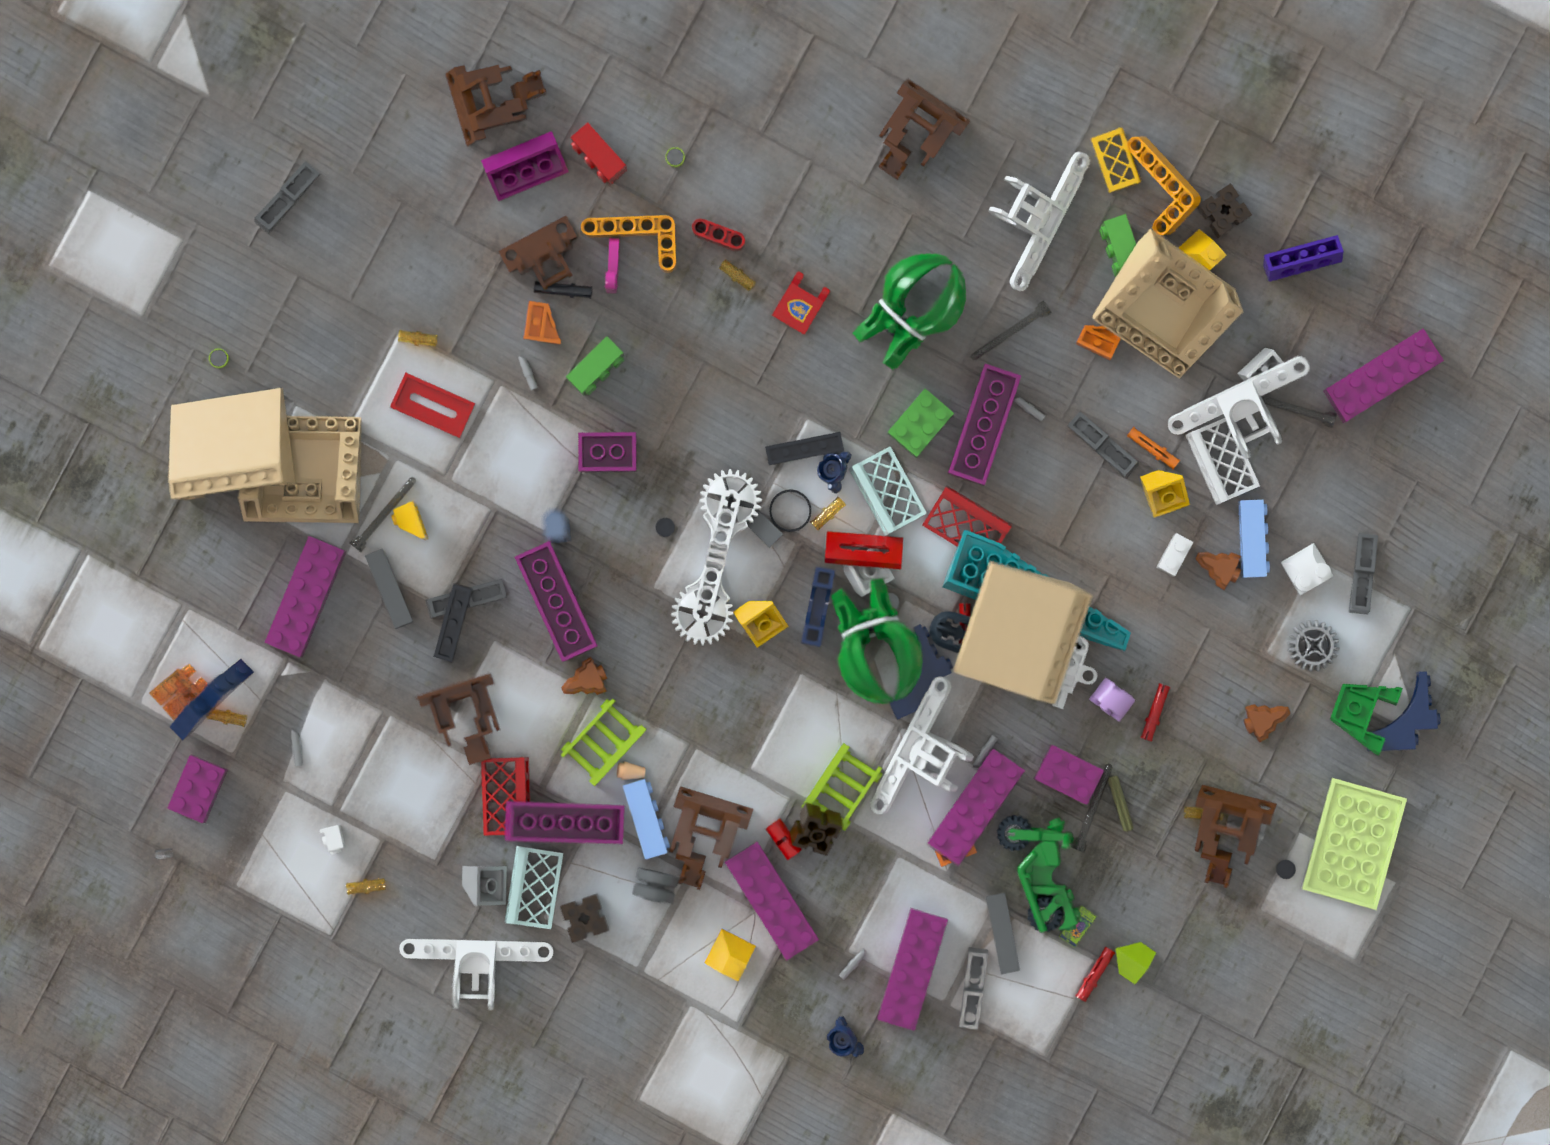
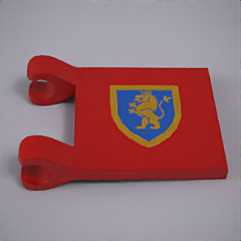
M798 271L772 316L805 335L828 297L830 290L824 287L818 298L798 287L804 277V274Z

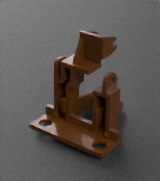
M465 65L452 68L445 74L467 147L479 140L486 139L484 132L486 129L527 119L526 114L515 117L513 115L521 114L528 109L526 101L546 95L540 70L526 74L522 77L523 81L513 84L510 88L514 99L504 101L500 104V107H496L493 104L488 87L501 83L503 81L501 74L511 72V66L500 68L499 65L466 72ZM481 89L485 107L477 111L471 91Z
M907 79L899 88L897 94L903 97V100L879 135L880 138H883L887 134L888 129L892 128L883 142L891 150L884 157L879 168L896 180H899L908 166L905 161L912 153V151L900 144L908 132L905 127L911 119L929 131L928 137L920 147L928 153L921 163L923 167L930 157L934 158L938 154L952 131L960 136L971 122L910 79ZM919 107L938 121L933 125L915 112Z
M565 215L498 252L509 273L518 270L523 275L534 270L545 291L548 289L547 287L568 276L569 278L573 276L562 254L573 248L570 241L576 239L577 235ZM564 223L567 225V231L560 234L557 232L556 227L558 224ZM509 250H514L517 254L516 258L512 261L506 258V253ZM551 258L552 261L556 260L559 268L563 265L565 270L543 281L542 277L545 276L541 268L543 262Z
M492 673L416 696V700H419L421 707L430 705L439 734L443 733L448 747L452 746L447 730L456 728L450 710V703L468 697L472 698L477 713L474 721L478 733L464 737L467 746L463 748L469 765L491 758L488 742L484 736L494 732L489 716L492 717L496 731L500 730L487 686L495 684Z
M1206 785L1201 786L1195 807L1202 808L1203 812L1195 852H1199L1202 841H1204L1201 858L1210 860L1204 883L1211 881L1223 884L1224 888H1228L1233 868H1229V863L1233 853L1218 849L1221 835H1218L1217 832L1238 837L1239 844L1237 850L1246 853L1244 864L1248 865L1251 855L1255 854L1261 824L1271 825L1277 803ZM1204 792H1211L1214 795H1207ZM1261 806H1267L1270 809H1263ZM1221 812L1244 818L1240 830L1219 825Z
M680 786L673 807L682 811L669 852L673 853L677 845L676 842H680L675 859L685 862L678 884L684 883L697 887V890H700L706 871L702 870L706 856L692 852L696 837L692 836L693 832L716 839L713 853L721 856L718 868H722L724 859H729L738 827L747 830L753 808ZM683 793L689 794L692 797L685 796ZM738 810L744 811L747 814L740 813ZM698 815L722 821L719 832L696 825Z

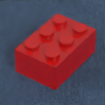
M588 122L570 137L572 141L571 146L578 155L582 153L585 156L583 158L585 163L591 169L595 168L597 170V176L604 184L606 182L610 185L613 184L627 171L626 164Z

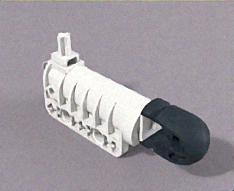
M952 611L939 613L930 624L929 633L931 639L937 646L959 654L961 646L954 644L952 639L944 640L941 636L945 638L952 636L954 641L964 640L966 631L962 629L961 625L957 628L953 627L952 622L954 624L961 622L969 626L971 617ZM1079 636L1076 643L1081 648L1077 649L1075 646L1056 703L1052 705L1061 709L1064 708L1068 693L1072 694L1077 682L1092 684L1097 679L1096 671L1091 667L1083 665L1088 650V642ZM1086 670H1090L1093 673L1091 681L1083 679V673Z

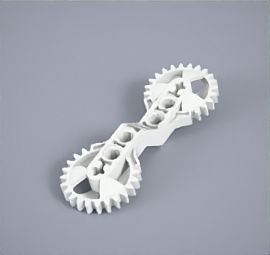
M729 469L728 475H725L722 470L720 477L715 473V480L713 481L708 478L710 485H703L706 492H700V495L705 497L699 500V503L705 504L700 510L707 511L703 514V518L711 529V540L702 575L696 582L685 587L686 594L683 592L679 593L681 599L675 598V602L678 605H672V609L676 610V612L671 613L672 617L677 618L672 621V624H678L675 631L682 630L680 637L687 635L686 641L689 642L692 638L694 639V645H696L698 640L701 641L702 646H704L705 640L711 645L713 638L718 642V635L720 634L724 637L725 633L723 630H730V627L726 624L733 622V620L728 618L733 616V612L728 611L732 608V604H726L730 597L722 586V574L731 540L737 533L748 528L747 521L750 523L754 522L752 516L758 517V513L755 510H761V506L756 503L762 502L761 498L756 497L761 494V491H755L758 484L751 485L753 478L746 480V473L739 476V470L736 471L735 475L732 474L731 469ZM725 478L729 489L727 491L723 482V479ZM745 484H747V486L738 494L737 492H738ZM711 493L721 495L722 497L718 501L708 498L707 495ZM730 497H733V501L735 502H732L731 508L729 510L727 509V500ZM740 500L754 504V507L740 506ZM723 515H728L731 517V521L726 524L720 518ZM723 533L727 539L724 542H719L716 539V535ZM709 573H714L717 576L714 582L707 580L706 576ZM709 591L712 594V598L704 600L701 596L702 593ZM702 605H706L705 614L707 616H704L703 619L699 618L700 615L697 612L701 613ZM679 607L693 609V615L679 611ZM712 614L726 618L725 622L712 620ZM694 621L696 622L688 631H685ZM705 624H707L709 630V637L706 635Z

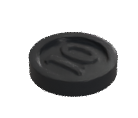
M661 518L658 520L656 531L660 536L668 537L673 534L675 525L671 519Z
M1282 860L1277 864L1276 872L1279 877L1290 879L1294 876L1296 867L1293 862Z

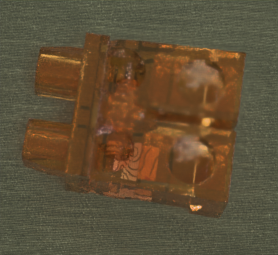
M191 664L184 666L182 669L178 668L149 692L156 702L163 706L162 708L173 720L208 684L202 677L195 683L189 679L197 672Z

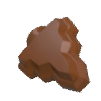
M1198 552L1195 558L1202 568L1208 570L1209 577L1215 580L1216 586L1222 590L1226 589L1230 581L1235 583L1242 570L1237 567L1241 556L1235 553L1214 555L1209 552Z
M592 657L582 662V666L576 669L575 676L567 679L561 689L564 694H576L582 691L585 694L595 692L598 695L607 692L604 680L608 678L602 665L596 666Z
M1253 704L1245 707L1248 718L1244 719V724L1248 733H1254L1260 743L1267 739L1269 733L1275 731L1276 725L1283 722L1291 712L1289 707L1276 706L1269 708L1266 705L1257 707Z

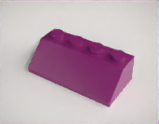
M552 131L481 160L498 201L569 172Z

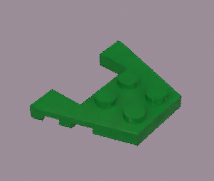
M1342 684L1330 720L1375 755L1379 756L1385 738L1367 732V727L1377 699L1396 706L1403 688Z

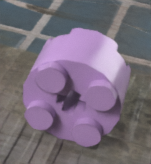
M1107 678L1101 682L1089 698L1091 702L1101 707L1102 711L1109 716L1111 715L1118 722H1120L1135 702L1133 697Z

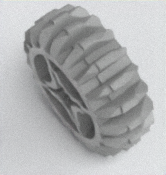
M1310 620L1306 622L1307 627L1300 623L1301 630L1295 627L1293 630L1297 634L1289 635L1294 641L1287 642L1288 645H1293V648L1287 649L1288 652L1294 651V655H1291L1290 659L1297 657L1298 660L1295 662V665H1299L1302 662L1301 669L1304 670L1308 665L1309 672L1313 671V666H1315L1316 671H1320V665L1326 669L1327 664L1325 662L1333 664V660L1330 657L1337 658L1338 656L1333 653V650L1338 651L1340 649L1339 647H1334V643H1339V640L1332 639L1337 633H1329L1332 630L1331 626L1325 630V622H1322L1319 627L1318 620H1314L1313 626ZM1309 630L1321 632L1315 639L1310 638L1304 633ZM1325 637L1328 641L1327 654L1321 646ZM1300 638L1305 643V649L1302 654H1300L1298 648ZM1309 641H1312V643L1318 641L1316 644L1317 650L1312 649L1309 651L1311 647ZM1312 653L1322 657L1317 662L1306 660L1307 656Z

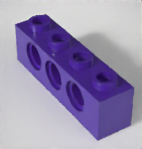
M1336 235L1264 255L1263 267L1270 282L1341 263L1344 251L1339 237Z

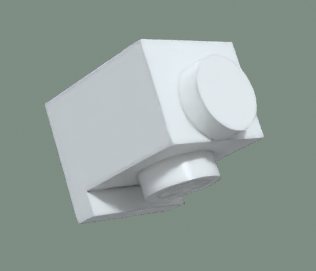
M341 825L320 829V833L325 834L322 837L324 847H328L330 854L342 852L341 848L346 846Z

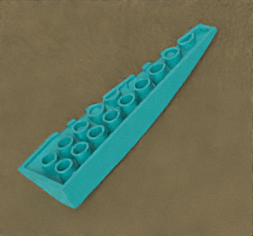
M964 530L942 587L977 601L990 562L1039 575L1043 574L1036 570V567L1027 564L1020 559V556L1008 551L1001 543ZM1090 606L1079 633V637L1123 651L1126 650L1131 632L1112 619L1106 618L1099 610L1093 609Z

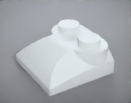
M1314 543L1280 562L1299 595L1333 577L1330 567L1326 564Z
M870 548L867 551H879V549ZM843 565L844 573L851 586L861 597L871 592V579L884 578L885 584L895 579L890 569Z

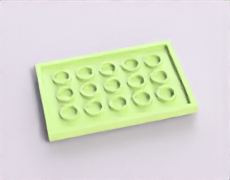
M1332 778L1301 889L1377 910L1407 799Z

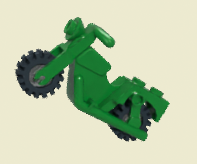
M1020 815L1006 817L997 829V839H999L1000 845H1003L1005 849L1019 851L1025 848L1030 840H1042L1017 868L1018 876L1030 905L1027 912L1030 925L1034 926L1035 930H1039L1040 933L1055 930L1063 918V911L1061 909L1063 905L1065 921L1061 924L1059 930L1065 929L1067 932L1077 928L1076 925L1080 922L1081 913L1078 907H1074L1072 900H1075L1072 890H1068L1065 884L1053 883L1051 877L1054 869L1061 863L1058 841L1063 840L1062 847L1068 849L1070 843L1075 840L1072 832L1063 831L1065 820H1060V818L1049 821L1048 829L1031 827V824L1027 822L1028 820ZM1038 894L1055 895V896H1054V898H1053V897H1047V896H1043V897L1040 898V897L1038 896Z

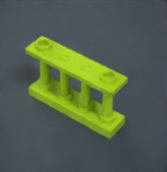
M614 698L611 701L607 699L600 706L602 709L600 713L572 743L568 741L561 748L563 751L561 756L563 758L569 754L590 773L591 779L589 782L593 786L598 784L647 730L642 724L639 727L637 725L634 726L612 706L616 702ZM606 712H609L629 731L628 734L631 736L626 741L624 739L621 740L599 720ZM593 726L598 728L616 745L617 751L613 755L605 752L586 734ZM580 740L603 759L604 765L600 769L594 768L573 748Z
M845 743L841 745L801 806L803 808L807 802L819 806L820 810L825 812L828 808L820 804L816 798L820 792L828 794L850 809L845 818H842V830L846 831L851 823L849 818L872 783H877L883 775L880 772L881 767L878 766L876 770H873L852 756L851 752L848 751L850 747ZM841 760L849 762L871 777L865 787L840 771L838 765ZM831 776L833 778L837 777L858 791L860 795L856 801L852 802L829 787L830 784L827 783Z

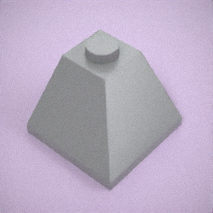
M462 866V886L474 906L506 905L507 866Z

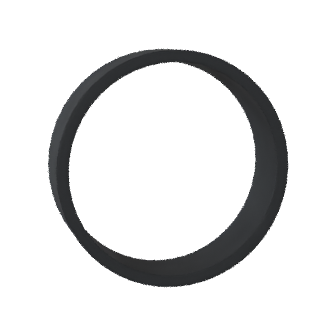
M792 489L779 492L772 499L769 508L773 524L786 532H795L805 527L810 520L812 511L808 498L800 491ZM783 493H798L808 503V519L799 528H782L772 517V505L775 499Z

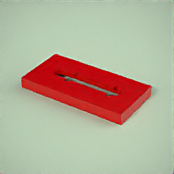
M405 372L390 408L461 438L476 403ZM413 393L455 411L457 415L455 418L448 417L412 401L410 396Z
M827 531L824 563L901 570L903 537ZM840 546L886 549L889 552L883 553L855 549L852 551V549H843Z

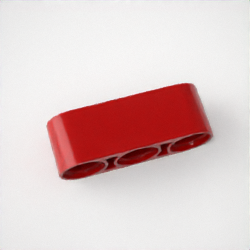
M697 219L692 224L693 234L698 238L733 251H740L745 246V238L740 232L705 219ZM704 224L706 230L703 233H698L695 230L696 225ZM721 230L724 233V237L719 240L713 237L714 232ZM734 237H739V238H741V239H742L741 245H739V246H734V245H732V243H731L732 238H734Z

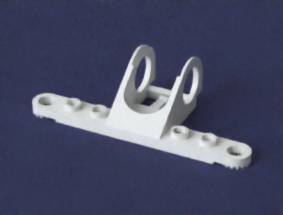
M1077 152L1071 157L1051 198L1017 178L1005 177L1004 181L1009 182L1012 186L1019 189L1020 192L1009 214L995 207H990L988 211L995 217L1032 235L1010 279V285L1014 290H1026L1032 276L1035 275L1084 178L1083 175L1088 165H1090L1087 154ZM1082 157V164L1079 167L1077 160ZM1027 195L1038 200L1035 207L1024 201ZM1020 208L1031 214L1027 223L1016 217ZM1020 276H1021V277H1022V283H1021V285L1018 286V285H1017V284H1018V283H1017V282H1018L1017 279H1019Z
M1297 356L1287 362H1283L1178 414L1172 415L1168 420V428L1170 432L1178 435L1224 414L1239 450L1245 459H1248L1251 456L1246 443L1271 432L1276 443H1282L1277 425L1261 396L1306 375L1309 371V363L1302 356ZM1300 362L1305 365V368L1302 371H1296L1294 365ZM1260 411L1267 426L1243 437L1236 422L1246 417L1252 430H1257L1259 426L1253 414ZM1180 420L1183 425L1177 429L1173 427L1172 423Z
M935 678L920 703L876 789L874 797L871 799L870 807L874 813L886 814L889 811L910 769L937 786H941L948 791H957L958 786L952 784L945 777L956 756L964 761H972L974 756L964 748L929 732L950 693L951 683L947 678ZM942 681L945 684V689L939 692L937 686ZM936 745L950 753L943 768L944 762L932 755ZM927 762L942 768L940 774L938 775L936 772L925 768ZM880 799L884 802V807L881 810L877 808V802Z
M406 939L399 947L401 955L405 958L456 960L453 985L454 1009H459L460 998L489 999L488 1008L489 1010L494 1009L496 961L546 962L552 958L554 952L553 947L549 943L522 941ZM411 943L414 945L415 950L412 954H407L404 951L405 944ZM542 946L549 949V955L544 958L538 954V950ZM461 973H472V991H479V974H489V995L460 994Z

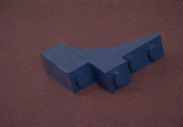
M921 624L913 627L921 646L923 660L921 675L911 693L901 700L895 701L894 699L893 702L889 703L897 720L917 711L935 678L945 677L952 673L950 669L953 668L950 659H945L944 656L936 658L935 655L938 654L934 643L930 645L927 639L930 637L926 626L922 627Z
M242 659L238 660L224 673L219 674L208 683L203 691L186 705L170 725V728L183 741L197 729L219 704L245 682L254 671Z
M1427 671L1416 672L1414 693L1403 713L1389 725L1370 732L1385 738L1381 751L1416 749V745L1419 744L1418 734H1415V730L1438 729V725L1441 723L1440 713H1437V709L1429 710V706H1432L1431 694H1428L1431 678L1430 675H1427Z

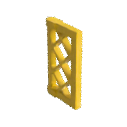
M1123 128L1091 138L1109 193L1141 182L1132 154L1128 150V142ZM1120 135L1123 145L1120 146L1111 142L1113 137ZM1103 140L1108 142L1104 153L1101 152L1098 142ZM1110 144L1120 148L1116 158L1105 154ZM1122 150L1126 152L1128 164L1118 160ZM1104 156L1114 160L1110 171L1107 170L1103 159ZM1116 162L1126 166L1123 176L1112 172ZM1128 168H1131L1134 176L1130 180L1124 178ZM1110 174L1120 178V182L1112 185Z

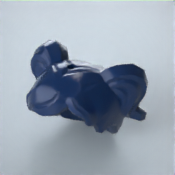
M842 452L840 455L834 453L826 454L823 457V461L817 466L819 478L828 483V490H831L834 494H838L842 488L841 481L846 475L847 464L852 456L850 452Z
M839 1016L835 1022L836 1026L827 1034L830 1050L840 1057L848 1056L849 1054H852L854 1057L862 1055L864 1053V1046L861 1042L857 1041L858 1039L853 1030L847 1026L848 1023L845 1017Z

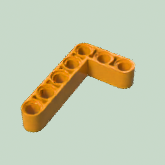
M1143 136L1132 137L1127 144L1130 153L1174 199L1154 221L1152 226L1153 231L1160 236L1170 235L1199 206L1201 197L1148 138ZM1138 141L1141 143L1140 149L1137 148ZM1151 154L1154 157L1153 163H1150L1149 156ZM1163 168L1166 169L1165 177L1162 175ZM1176 181L1179 184L1178 190L1174 188V184ZM1188 195H1190L1192 198L1190 204H1188L1187 202ZM1175 209L1179 211L1178 218L1174 215ZM1163 222L1166 224L1165 231L1162 230Z
M668 215L587 218L581 223L582 233L590 238L658 235V255L661 270L669 273L676 268L675 223L673 218ZM665 220L672 223L671 228L667 230L661 227V223ZM645 221H650L653 224L650 230L642 228V224ZM608 222L614 224V229L611 232L604 230V225ZM631 222L633 224L632 230L625 231L623 224ZM586 224H594V231L586 232L584 229ZM666 239L672 241V246L668 249L662 247V242ZM664 259H671L673 265L670 268H665L662 265Z

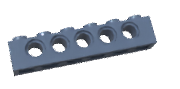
M559 510L547 511L548 515H543L546 539L552 544L570 542L569 518Z

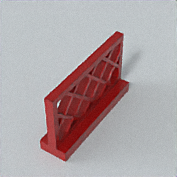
M947 485L922 525L957 547L959 542L954 539L960 540L962 537L959 524L969 522L972 533L980 534L986 532L988 539V531L996 530L1002 534L999 540L996 541L998 543H1002L1012 527L1005 520ZM943 498L951 503L952 510L941 512L939 504ZM964 510L967 512L968 520L957 522L955 511ZM953 512L955 523L944 525L942 515ZM940 515L942 526L934 528L928 524L931 517ZM972 521H982L985 530L974 532ZM956 525L958 536L952 538L947 536L945 528Z
M529 757L490 758L481 761L484 836L505 835V831H500L502 828L505 829V821L502 823L495 815L501 809L506 812V801L512 799L514 802H530ZM515 761V770L510 775L503 767L507 762ZM486 762H493L498 767L492 775L487 771ZM500 770L508 776L502 785L494 778ZM510 779L516 784V789L512 793H509L504 788ZM491 780L499 786L493 794L487 790V784ZM501 789L509 796L503 803L495 798V795ZM492 799L500 806L494 813L488 809V803ZM492 819L500 824L496 831H489L488 823Z

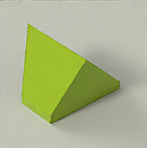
M1141 942L1116 948L1119 974L1133 984H1136L1148 970L1156 952Z

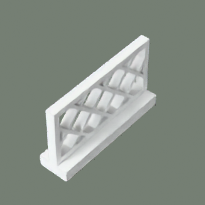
M1226 418L1186 434V438L1216 505L1260 486L1249 460L1245 459L1238 446L1235 453L1225 449L1228 440L1235 442L1234 437H1230L1232 432L1229 425L1227 435L1218 432L1220 424L1227 423ZM1205 430L1212 432L1211 441L1203 440L1201 432ZM1216 435L1226 438L1223 447L1213 444ZM1211 447L1221 451L1218 460L1211 458ZM1224 452L1233 456L1230 465L1221 462ZM1236 457L1243 460V470L1233 467ZM1219 464L1229 468L1226 477L1218 474ZM1231 470L1241 473L1238 483L1228 479ZM1244 475L1251 478L1252 486L1246 487L1241 484ZM1227 482L1236 485L1234 493L1229 496L1225 490Z

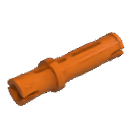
M1135 427L1128 433L1127 437L1154 455L1157 461L1161 460L1172 470L1179 463L1180 460L1166 451L1167 448H1162Z

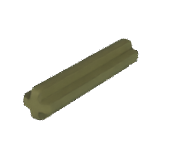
M1118 776L1109 777L1108 782L1123 831L1133 830L1134 827Z

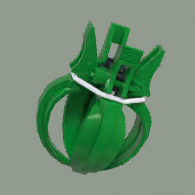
M929 253L916 254L901 260L893 266L885 276L883 299L879 300V304L876 303L873 306L871 315L852 333L859 342L883 330L890 334L893 340L883 360V364L892 370L898 368L912 349L919 348L926 335L949 330L957 323L963 313L966 302L965 278L962 271L954 263L951 265L952 270L948 284L932 309L923 317H916L914 315L907 317L905 315V298L909 291L932 269L940 265L952 264V261L946 256Z
M884 578L871 579V607L861 612L858 611L843 589L831 595L832 603L841 623L838 625V630L842 633L843 639L838 662L841 675L847 686L856 695L871 703L889 704L893 702V697L888 695L873 677L864 658L866 645L870 643L871 637L876 636L877 639L884 640L889 644L898 663V687L894 699L897 701L906 697L912 692L921 675L923 663L921 646L916 633L899 622L898 612L890 603Z

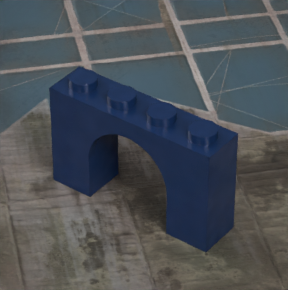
M816 567L801 644L821 646L835 570Z

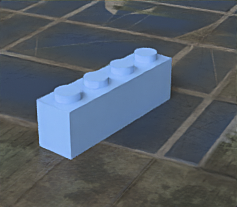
M1264 500L1238 501L1241 577H1267V573H1270V563L1266 561V554H1269V543L1265 542V535L1268 534V523L1264 521V515H1267V504H1264Z
M643 779L623 785L645 860L668 853L667 848H670L668 838L663 837L661 831L664 830L662 819H658L656 812L659 811L657 802L651 799L650 793H653L651 783Z

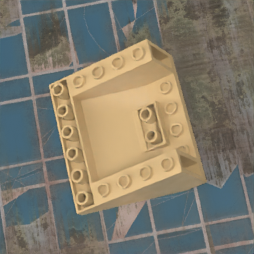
M1150 229L1136 244L1093 314V319L1180 379L1241 315L1243 309L1235 288Z
M283 388L171 405L169 455L171 499L191 500L204 498V494L263 485L282 486L296 483Z
M287 416L296 483L282 486L263 485L239 489V503L243 520L254 522L359 523L361 417Z
M990 562L953 671L957 674L1036 700L1055 704L1092 595L1070 582Z

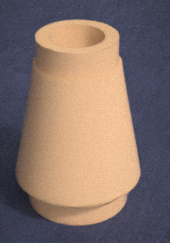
M623 761V763L619 762L617 778H621V780L644 779L646 769Z

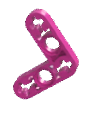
M610 238L608 272H606L605 279L607 293L617 294L619 238Z

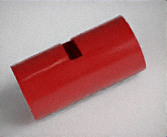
M781 818L765 829L786 860H789L803 850L792 845L790 831Z

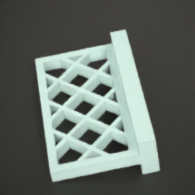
M891 447L849 468L885 536L927 514ZM887 452L892 459L890 466L880 463L881 456ZM867 463L875 464L874 474L866 473L863 465ZM879 466L889 469L886 478L876 476ZM891 470L897 471L901 475L899 483L889 480ZM875 479L885 481L883 491L874 488ZM888 483L898 485L896 495L885 492ZM901 487L909 490L910 495L908 499L898 496ZM884 495L894 498L892 508L884 506ZM897 499L907 502L905 512L895 510ZM910 503L917 505L921 513L917 515L908 514ZM893 512L904 515L902 523L896 526L892 520Z
M522 846L516 847L504 922L551 929L563 853ZM529 852L537 853L541 859L533 866L528 862ZM551 855L558 856L557 865L550 869L545 859ZM543 862L548 871L539 877L534 867ZM532 870L538 879L528 885L524 879L525 874ZM551 873L555 878L554 884L547 888L542 878ZM540 881L545 890L536 896L530 887ZM529 889L535 898L525 904L521 898L522 893ZM548 892L552 897L551 903L544 907L538 898ZM537 900L542 909L533 915L527 906ZM526 908L532 917L526 921L518 920L519 912ZM545 911L549 916L548 923L540 924L535 917Z

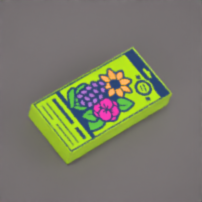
M1082 905L1079 907L1081 918H1079V924L1076 925L1077 928L1067 932L1063 929L1059 935L1060 938L1074 948L1097 918V916Z

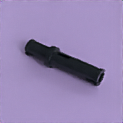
M535 281L534 293L570 296V298H592V286H580L575 283H571V285L554 283L544 291L540 282Z

